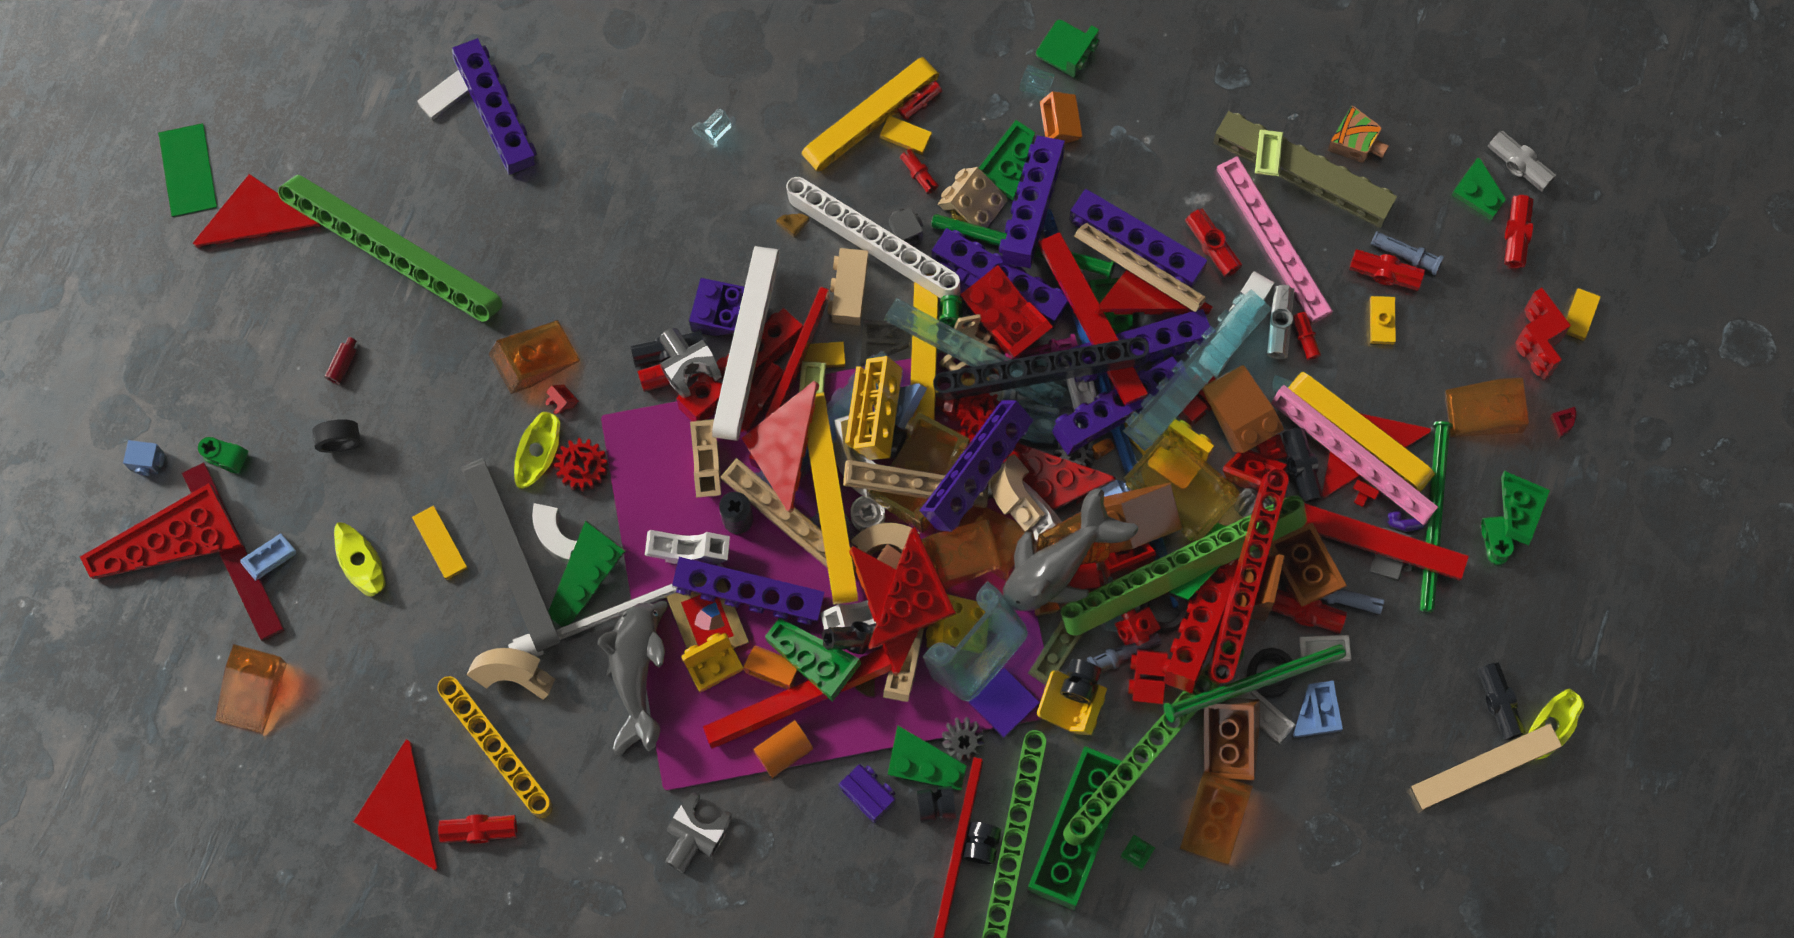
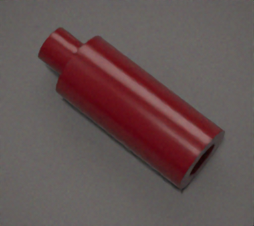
M348 337L346 343L340 344L324 376L325 379L340 385L357 352L354 348L357 340Z

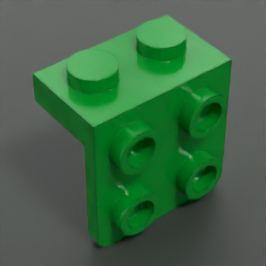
M1059 19L1054 23L1036 50V56L1074 78L1079 69L1082 70L1085 67L1091 51L1094 52L1100 43V39H1098L1099 29L1091 25L1085 33Z

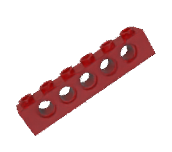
M785 308L781 309L778 313H773L764 325L759 348L762 351L758 352L752 382L757 378L767 361L775 363L797 343L803 325ZM773 334H779L778 337H770ZM729 354L716 362L722 376L720 379H724ZM702 373L696 382L688 388L691 393L690 396L683 398L679 394L676 398L679 410L691 421L708 420L716 413L723 383H718L713 377ZM702 394L709 395L706 398H699Z
M1235 559L1220 566L1196 592V599L1191 598L1186 611L1190 613L1188 619H1182L1178 630L1181 636L1179 639H1174L1170 652L1173 653L1172 658H1166L1162 668V673H1165L1164 684L1193 693L1222 621L1239 560Z

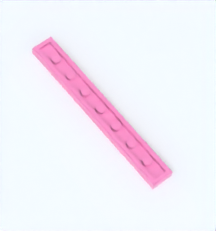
M1237 156L1218 165L1216 170L1286 285L1295 288L1294 298L1302 311L1307 313L1310 324L1312 325L1332 315V309L1239 157Z
M1285 385L1278 390L1271 402L1275 408L1299 427L1304 428V431L1421 524L1425 525L1438 506Z

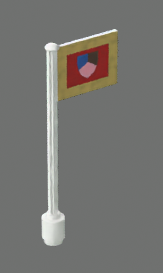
M696 574L692 579V583L696 587L704 586L707 581L703 574ZM720 580L716 586L717 590L721 593L728 592L724 580ZM672 584L556 630L559 639L562 640L622 616L626 610L638 603L652 604L667 598L686 648L693 645L700 646L716 633H726L733 649L749 643L735 607L725 605V600L715 598V602L700 599L701 594L691 592V596L676 593L677 589L673 588ZM530 634L513 640V643L508 644L509 648L521 650L536 657L544 654V650L537 652Z

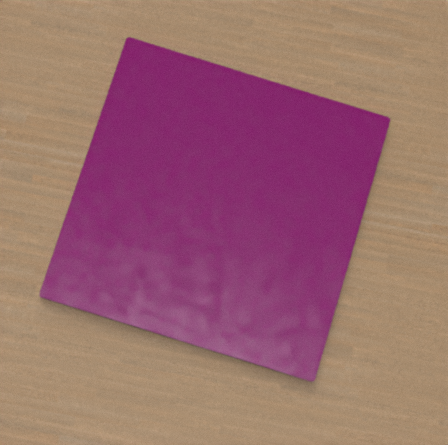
M943 352L937 353L936 375L948 371L946 367L943 368L939 364L947 355ZM957 356L953 362L958 365L962 360ZM911 358L894 361L903 368L900 387L909 386L911 384ZM983 364L971 365V366H967V367H965V368L980 366V365H983ZM856 368L825 374L824 395L832 441L837 439L835 420L845 417L850 413ZM968 378L963 382V385L971 386L975 380ZM800 379L795 380L787 402L799 393ZM942 383L939 389L948 390L951 384ZM779 384L777 385L776 389H775L774 392L772 393V394H773L772 400H773V398H774V395H775V393H776V390H777ZM677 401L605 414L601 417L622 547L626 550L624 559L631 600L673 583L677 564L667 563L665 559L645 556L647 532L655 530L685 536L701 535L706 532L730 536L728 560L720 563L725 568L824 591L820 613L836 606L833 604L828 569L752 504L753 523L748 531L742 534H733L725 529L719 510V503L725 494L736 492L721 479V495L696 498L691 420L679 410ZM771 402L764 412H760L748 432L765 419ZM935 406L934 424H910L909 422L905 429L908 431L906 441L896 460L883 458L872 461L878 465L905 469V461H929L927 473L946 475L964 452L966 446L960 448L959 445L937 442L940 426L955 430H962L963 428L967 429V431L969 427H962L960 424L963 419L953 421L944 412L940 411V407ZM715 414L711 416L708 420L714 419ZM740 432L738 441L717 438L721 476L737 458L772 487L760 467L757 468L750 464V451L742 440V437L747 433ZM807 445L800 469L799 487L795 493L793 505L821 529ZM836 463L849 546L851 548V540L860 533L852 523L851 507L853 502L863 495L852 487L843 486L844 477ZM886 492L871 495L875 496L884 505V523H897L911 528L916 527L948 595L987 605L988 613L984 650L974 652L949 645L937 649L926 647L927 626L923 631L916 673L908 702L883 697L889 673L887 672L875 678V698L866 697L853 687L839 693L833 702L829 698L713 749H711L703 726L787 689L746 674L743 670L700 693L681 658L687 648L668 599L659 600L666 601L668 604V608L656 630L658 636L663 641L665 654L663 664L659 668L650 660L646 690L651 717L660 725L656 750L664 790L670 791L767 772L755 755L754 748L794 720L808 738L813 750L787 768L893 748L897 725L926 742L943 739L942 732L949 731L946 727L947 723L953 726L956 725L955 718H959L961 723H963L965 717L970 719V724L977 721L979 724L978 729H983V731L994 729L969 705V701L1003 668L1041 702L1046 685L1028 674L1044 648L1038 617L1035 614V610L1016 611L1012 609L1003 598V587L1015 569L1014 554L1017 542L1020 539L1018 523L1010 513L1005 515L995 499L988 498L987 507L973 506L964 514L959 526L952 532L939 531L920 512V509L928 499ZM882 551L876 552L871 556L877 559ZM857 573L854 576L858 601L844 603V605L868 600L864 588L862 589ZM724 580L726 587L729 591L731 588V584L729 581ZM747 585L741 589L740 593L742 597L750 599L755 595V589ZM770 591L765 595V601L771 605L776 604L779 601V595L774 591ZM794 597L789 601V606L793 610H800L804 605L799 597ZM740 604L739 608L735 607L749 642L734 649L743 668L755 645L781 655L765 638L766 634L779 619L773 616L774 612L764 610L763 614L749 611V606ZM820 613L818 622L812 621V625L798 623L797 617L788 616L787 620L782 619L822 639L824 626ZM881 648L867 649L864 654H855L847 649H843V651L861 658ZM799 672L793 687L808 681V679ZM1039 705L1020 724L1043 720L1037 715Z

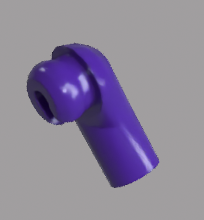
M1395 511L1388 514L1389 521L1387 522L1392 528L1409 532L1421 530L1425 527L1415 518L1401 519V512Z

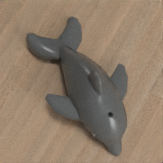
M1095 488L1084 498L1081 508V528L1036 553L1034 551L1032 533L1025 532L1018 540L1014 554L1015 569L1003 587L1004 600L1016 611H1032L1048 602H1077L1089 595L1088 590L1068 586V584L1080 567L1094 542L1118 543L1129 540L1138 532V526L1134 523L1120 522L1109 517L1104 506V492L1102 489Z
M659 601L655 604H636L622 614L613 632H607L598 639L597 644L609 656L606 675L608 677L612 675L619 696L629 713V717L614 741L613 750L618 757L639 739L643 741L645 749L651 751L659 738L660 725L647 713L646 682L650 660L658 668L663 664L665 649L663 641L658 636L656 630L668 608L666 601Z

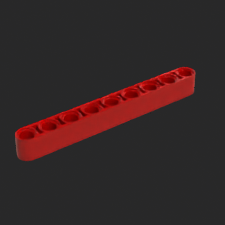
M1279 468L1267 472L1260 483L1208 668V678L1214 684L1227 683L1235 675L1288 486V475ZM1271 475L1279 478V487H1275L1270 483ZM1264 499H1269L1273 502L1272 511L1264 508ZM1258 522L1265 524L1267 528L1265 535L1257 531L1256 525ZM1251 546L1259 549L1260 557L1258 559L1250 555ZM1244 570L1252 572L1253 581L1251 583L1244 580ZM1238 594L1246 597L1247 603L1245 607L1238 605L1236 601ZM1231 618H1236L1239 621L1240 628L1238 631L1231 629L1229 625ZM1224 642L1232 644L1233 652L1231 655L1224 653L1222 649ZM1218 666L1226 669L1227 673L1224 679H1220L1216 675V668Z

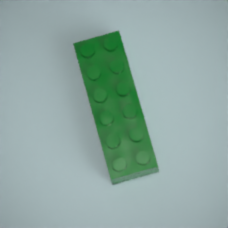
M1084 746L1028 885V892L1075 911L1116 805L1080 845L1075 846L1067 843L1063 835L1064 829L1074 815L1122 762L1121 760ZM1119 773L1123 780L1127 779V774ZM1104 791L1106 797L1114 798L1110 791ZM1088 809L1092 816L1098 817L1096 810ZM1072 827L1076 834L1083 835L1079 827Z

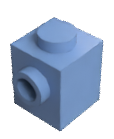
M128 440L123 464L130 471H135L136 474L149 476L150 473L158 474L159 468L164 464L165 455L163 450L155 443Z

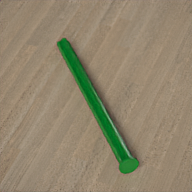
M938 214L933 216L931 222L933 228L943 231L946 228L951 231L957 230L965 237L1000 246L1001 239H1006L1007 236L1003 232ZM1037 245L1034 256L1045 259ZM1071 252L1080 269L1107 276V279H1111L1115 267L1113 260L1107 262Z
M1445 421L1433 423V427L1436 428L1432 466L1435 475L1431 479L1430 501L1438 506V508L1428 520L1426 535L1427 543L1439 547L1450 429L1453 428L1452 423ZM1425 569L1423 570L1420 610L1433 612L1435 609L1438 573Z
M1339 644L1173 704L1167 702L1164 704L1165 715L1169 722H1175L1176 718L1340 660L1346 656L1344 646Z

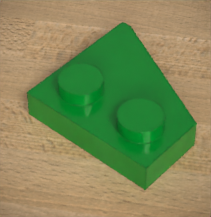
M1480 158L1476 159L1452 193V196L1491 221L1506 200Z

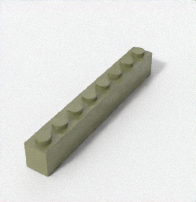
M1228 111L1215 133L1213 143L1256 165L1260 129H1267L1261 124H1254L1246 120L1239 113ZM1283 136L1279 177L1379 228L1382 227L1397 198L1392 191L1372 184L1365 177H1358L1352 174L1346 167L1337 166L1326 157L1317 156L1309 152L1306 147L1295 145Z

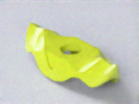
M541 412L528 426L520 439L514 466V479L519 489L529 487L546 472L554 459L559 445L560 421L556 415L550 412ZM537 443L541 445L543 449L541 456L535 457L531 455L529 451L531 444Z
M337 522L334 536L335 551L340 567L348 580L367 596L378 594L385 587L382 562L371 543L356 529L346 523ZM356 553H362L365 556L364 563L358 566L351 563L352 556Z
M1566 689L1541 710L1528 733L1544 727L1546 720L1552 717L1557 722V728L1554 732L1563 746L1577 727L1578 718L1584 709L1582 698L1572 689ZM1550 752V753H1548V754H1546V755H1544V756H1542V757H1539V758H1537V759H1535V760L1546 758V757H1548V756H1549L1551 753H1553V752Z

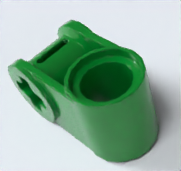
M945 295L941 297L938 330H953L957 320L963 317L962 298L956 295Z
M205 437L198 444V452L207 463L234 474L240 473L249 452L239 445L227 443L213 437Z
M1504 516L1482 518L1481 531L1485 541L1488 560L1492 564L1503 565L1508 561L1514 550L1512 538L1505 536Z

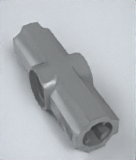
M1503 130L1488 145L1493 152L1506 162L1507 168L1514 175L1525 177L1541 192L1556 177V174L1538 160V156L1533 149L1526 145H1519Z
M1279 285L1273 288L1267 356L1272 359L1280 360L1288 357L1295 288L1289 285ZM1283 319L1286 325H1278L1275 320Z

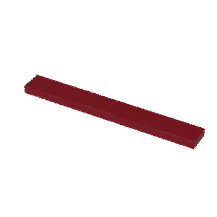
M203 462L183 472L182 475L191 493L208 483L213 486L241 540L206 464ZM245 546L219 552L260 640L263 642L285 631L261 579L259 578L255 581L241 564V559L248 555Z

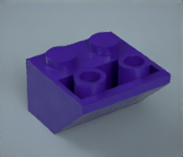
M700 278L689 319L691 331H701L702 334L711 336L734 333L745 287Z

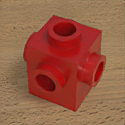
M1150 607L1137 611L1134 608L1121 614L1123 619L1114 623L1118 630V635L1123 640L1125 646L1133 643L1136 646L1142 645L1150 640L1149 635L1160 629Z

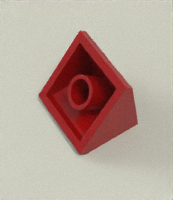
M1248 450L1244 453L1238 452L1224 465L1223 472L1228 482L1258 492L1261 480L1267 472L1275 468L1286 471L1287 464ZM1275 475L1270 476V483L1278 487L1280 483L1279 478Z
M1106 543L1093 548L1108 583L1131 573L1135 569L1154 562L1156 557L1155 550L1149 543L1110 554Z

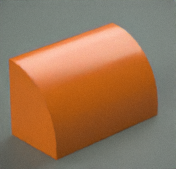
M1052 91L1040 101L1045 137L1065 140V144L1082 138L1076 95Z
M757 645L751 650L744 665L746 674L784 689L793 687L799 673L782 655Z
M794 720L755 747L754 753L773 778L812 751L813 747L798 723Z

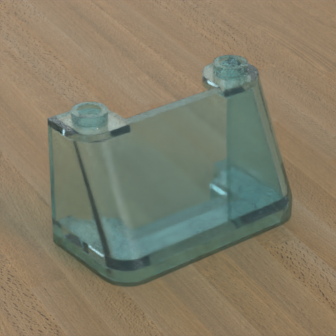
M988 581L979 590L976 598L979 607L986 613L957 647L953 649L946 643H936L923 656L931 677L963 701L974 700L1026 640L1028 634L1026 625L1001 592Z

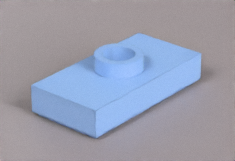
M280 533L242 558L241 564L256 581L296 555V550Z

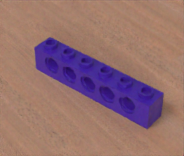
M477 38L452 47L453 60L508 175L534 166V156L537 155L533 143H528L525 137L527 136V131L524 124L519 123L516 118L518 113L513 103L509 104L507 99L509 97L505 85H500L497 79L499 78V73L495 64L491 65L488 60L490 55L486 45L482 46ZM475 64L482 66L478 69L472 68ZM483 84L491 85V87L489 88H483L481 86ZM494 103H497V104H500L501 106H499V107H497V108H493V107H491L490 105H491V104H494ZM508 123L510 126L501 127L500 124ZM516 142L519 146L511 147L509 144Z
M1037 135L1035 144H1030L1028 158L1030 160L1029 163L1025 162L1022 172L1024 180L1018 183L1017 201L1013 200L1011 214L1013 216L1011 220L1008 219L1006 222L1005 233L1007 236L1006 239H1001L999 253H1002L1003 263L1031 269L1064 158L1065 140Z
M1086 188L1070 210L1069 220L1075 227L1080 228L1085 223H1088L1191 288L1194 287L1206 268L1207 259ZM1098 215L1102 219L1095 221L1091 219V216ZM1119 227L1122 229V231L1116 233L1113 232L1111 228ZM1139 239L1142 241V244L1136 245L1131 240ZM1157 250L1160 251L1163 255L1157 257L1154 256L1151 252ZM1178 262L1182 264L1183 267L1177 269L1174 268L1172 264Z
M946 228L932 249V259L955 273L959 268H962L979 279L999 265L1015 287L1024 285L1028 288L1026 291H1019L1027 303L1030 302L1053 326L1052 329L1055 328L1068 308L1069 302L1061 289L1051 288L1043 279L1037 276H1030L1020 266L1003 263L1001 255L986 251L983 245L978 242L972 243L965 239V236L957 230L951 231ZM962 250L965 251L967 254L964 256H957L955 252ZM978 262H984L987 266L984 268H978L975 266V264ZM1038 297H1045L1048 301L1040 303L1036 299Z
M1199 309L1196 312H1189L1116 334L1118 340L1135 337L1145 339L1149 345L1148 361L1154 363L1170 354L1178 356L1186 352L1187 349H1201L1207 346L1213 336V332L1204 310ZM1180 332L1187 333L1189 337H1183ZM1158 338L1166 340L1167 344L1160 343ZM1089 342L1070 349L1091 346L1092 344ZM1135 348L1132 353L1141 355L1144 351ZM1086 357L1084 359V362L1086 364H1092L1094 362L1091 358L1094 357ZM1103 372L1075 377L1074 379L1076 383L1081 381L1088 383L1096 380L1098 376L1104 374L1108 376V374Z
M1172 356L1167 360L1160 359L1152 365L1150 370L1145 371L1143 369L1137 372L1148 393L1147 397L1125 406L1114 387V390L1109 393L1104 391L1097 395L1090 404H1087V402L1082 403L1074 410V413L1070 415L1065 413L1055 420L1056 424L1052 434L1066 454L1069 455L1171 397L1179 389H1184L1189 378ZM1153 379L1159 380L1162 384H1157ZM1115 401L1121 402L1123 406L1117 405ZM1095 412L1102 413L1104 417L1097 416ZM1076 423L1082 424L1085 429L1079 428Z
M1001 400L920 509V512L937 530L952 532L959 526L961 518L973 507L975 499L987 488L989 480L1000 470L1001 464L1014 451L1015 445L1020 438L1028 432V427L1034 420L1016 400Z
M683 557L678 559L672 587L677 589L676 593L691 596V592L701 594L700 599L715 602V598L725 600V605L736 608L743 604L749 606V611L763 614L764 610L774 612V617L786 620L788 616L797 617L798 623L812 625V621L818 622L825 593L824 591ZM696 574H703L707 578L704 586L696 587L692 583V579ZM720 580L730 582L731 588L728 592L721 593L717 590L716 586ZM749 585L755 589V595L752 598L746 599L742 597L740 592L744 586ZM774 591L779 595V601L776 604L771 605L765 601V595L768 592ZM799 597L802 599L804 605L800 610L790 608L789 601L792 598Z

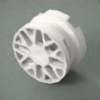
M861 496L857 498L851 507V520L854 527L861 532L871 526L884 523L885 509L883 503L875 496Z

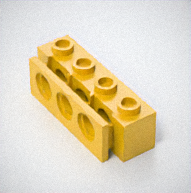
M888 356L867 359L865 369L861 366L856 367L845 443L868 460L890 458L903 368Z

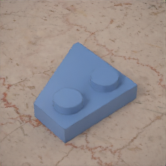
M919 383L900 387L895 425L904 430L907 428L927 390L926 387Z
M1334 681L1309 684L1293 733L1294 738L1341 732L1343 728Z

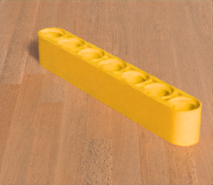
M924 57L917 59L810 142L803 149L802 156L817 172L822 171L883 124L889 115L893 116L897 113V109L913 97V93L916 91L920 92L931 81H936L940 74Z
M928 273V274H926V275H927V276H932V275H934V274H933V273ZM915 282L910 385L919 383L926 387L927 390L915 410L910 424H934L936 393L933 387V380L936 376L939 297Z
M1301 372L1288 387L1417 491L1421 492L1434 477V471L1426 463L1310 375Z
M451 676L442 678L438 683L437 689L443 700L530 812L540 819L548 817L553 810V804L547 794L459 681ZM450 685H455L456 691L451 695H446V688ZM470 704V711L466 714H461L460 708L462 705ZM477 724H486V728L483 732H474L475 726ZM492 743H501V747L497 752H489V747ZM507 762H516L514 770L510 772L504 771V766ZM522 781H531V786L528 790H519V785ZM545 800L546 806L540 811L534 810L536 801Z

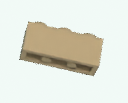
M840 248L839 256H834L833 270H837L836 278L831 279L830 292H834L833 300L828 302L827 312L832 317V323L861 326L869 261L868 251Z

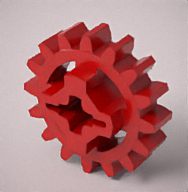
M990 393L960 399L956 408L958 411L956 417L957 419H963L960 425L962 427L968 426V433L975 431L977 434L1001 402L997 400V394L991 396L989 395Z
M578 438L577 444H573L571 440L568 441V448L560 447L563 454H556L555 456L559 461L554 464L555 469L560 470L556 473L558 479L563 478L562 483L564 486L570 483L573 491L577 486H580L583 492L586 485L594 489L593 482L601 483L600 475L607 474L606 469L603 468L608 466L607 460L603 459L606 457L604 450L599 451L600 446L598 443L592 446L591 439H588L586 443H582L581 438ZM571 455L570 461L566 463L567 459ZM577 458L585 465V471L578 465Z

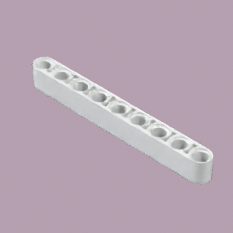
M794 177L787 182L786 188L789 202L797 209L861 249L868 251L872 256L939 298L945 295L960 296V279L952 270L804 178ZM891 249H895V250H896V251H894V252H888V251L891 250ZM914 261L915 263L908 264L907 262ZM933 273L934 275L927 276L926 274ZM948 285L954 286L952 288H946V286Z
M754 247L714 418L712 436L715 438L735 441L739 439L778 268L779 249Z

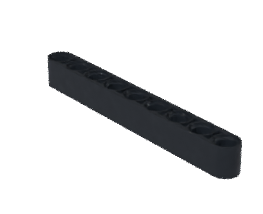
M1135 337L947 371L935 376L933 387L939 399L948 401L1144 365L1148 361L1149 345L1145 339ZM1135 348H1142L1144 353L1135 355L1132 351ZM1116 352L1120 354V357L1112 360L1108 358V355ZM1086 357H1094L1096 361L1092 364H1086L1084 359ZM1063 361L1072 363L1069 368H1061L1059 366ZM1040 365H1044L1048 368L1043 373H1038L1035 371V369ZM1014 370L1023 371L1020 377H1013L1011 375ZM991 374H997L999 376V378L994 382H990L987 380L988 376ZM968 378L975 380L971 386H965L963 382ZM942 383L951 384L948 390L939 389Z

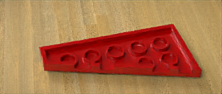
M208 483L80 556V559L89 577L98 579L244 546L213 486Z

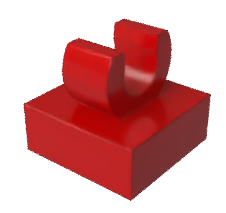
M564 384L552 385L546 392L550 397L546 400L545 404L553 405L554 402L557 404V408L553 412L554 414H561L565 409L574 408L579 402Z
M936 398L935 406L940 407V411L944 412L953 421L961 420L956 417L958 414L956 408L961 398L948 401Z
M1280 434L1274 435L1257 445L1259 454L1277 461L1287 458Z
M1357 479L1353 489L1359 491L1354 503L1363 507L1368 496L1376 499L1380 490Z

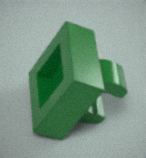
M1133 835L1120 857L1142 871L1154 852L1155 847L1138 836Z

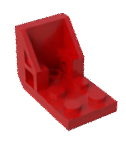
M999 265L960 294L975 315H981L980 322L1010 359L1016 357L1053 328L1049 321L1030 302L1027 303Z

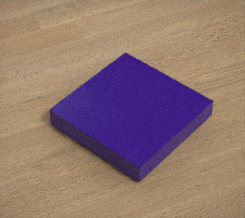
M1005 668L969 701V705L1003 738L1017 727L1040 703Z

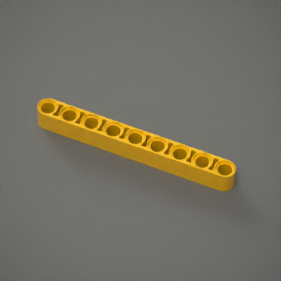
M824 392L816 393L812 424L810 423L807 438L809 439L807 445L833 604L837 605L858 601L852 558L849 553L850 546Z

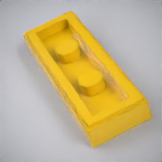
M434 505L412 517L446 581L468 569Z

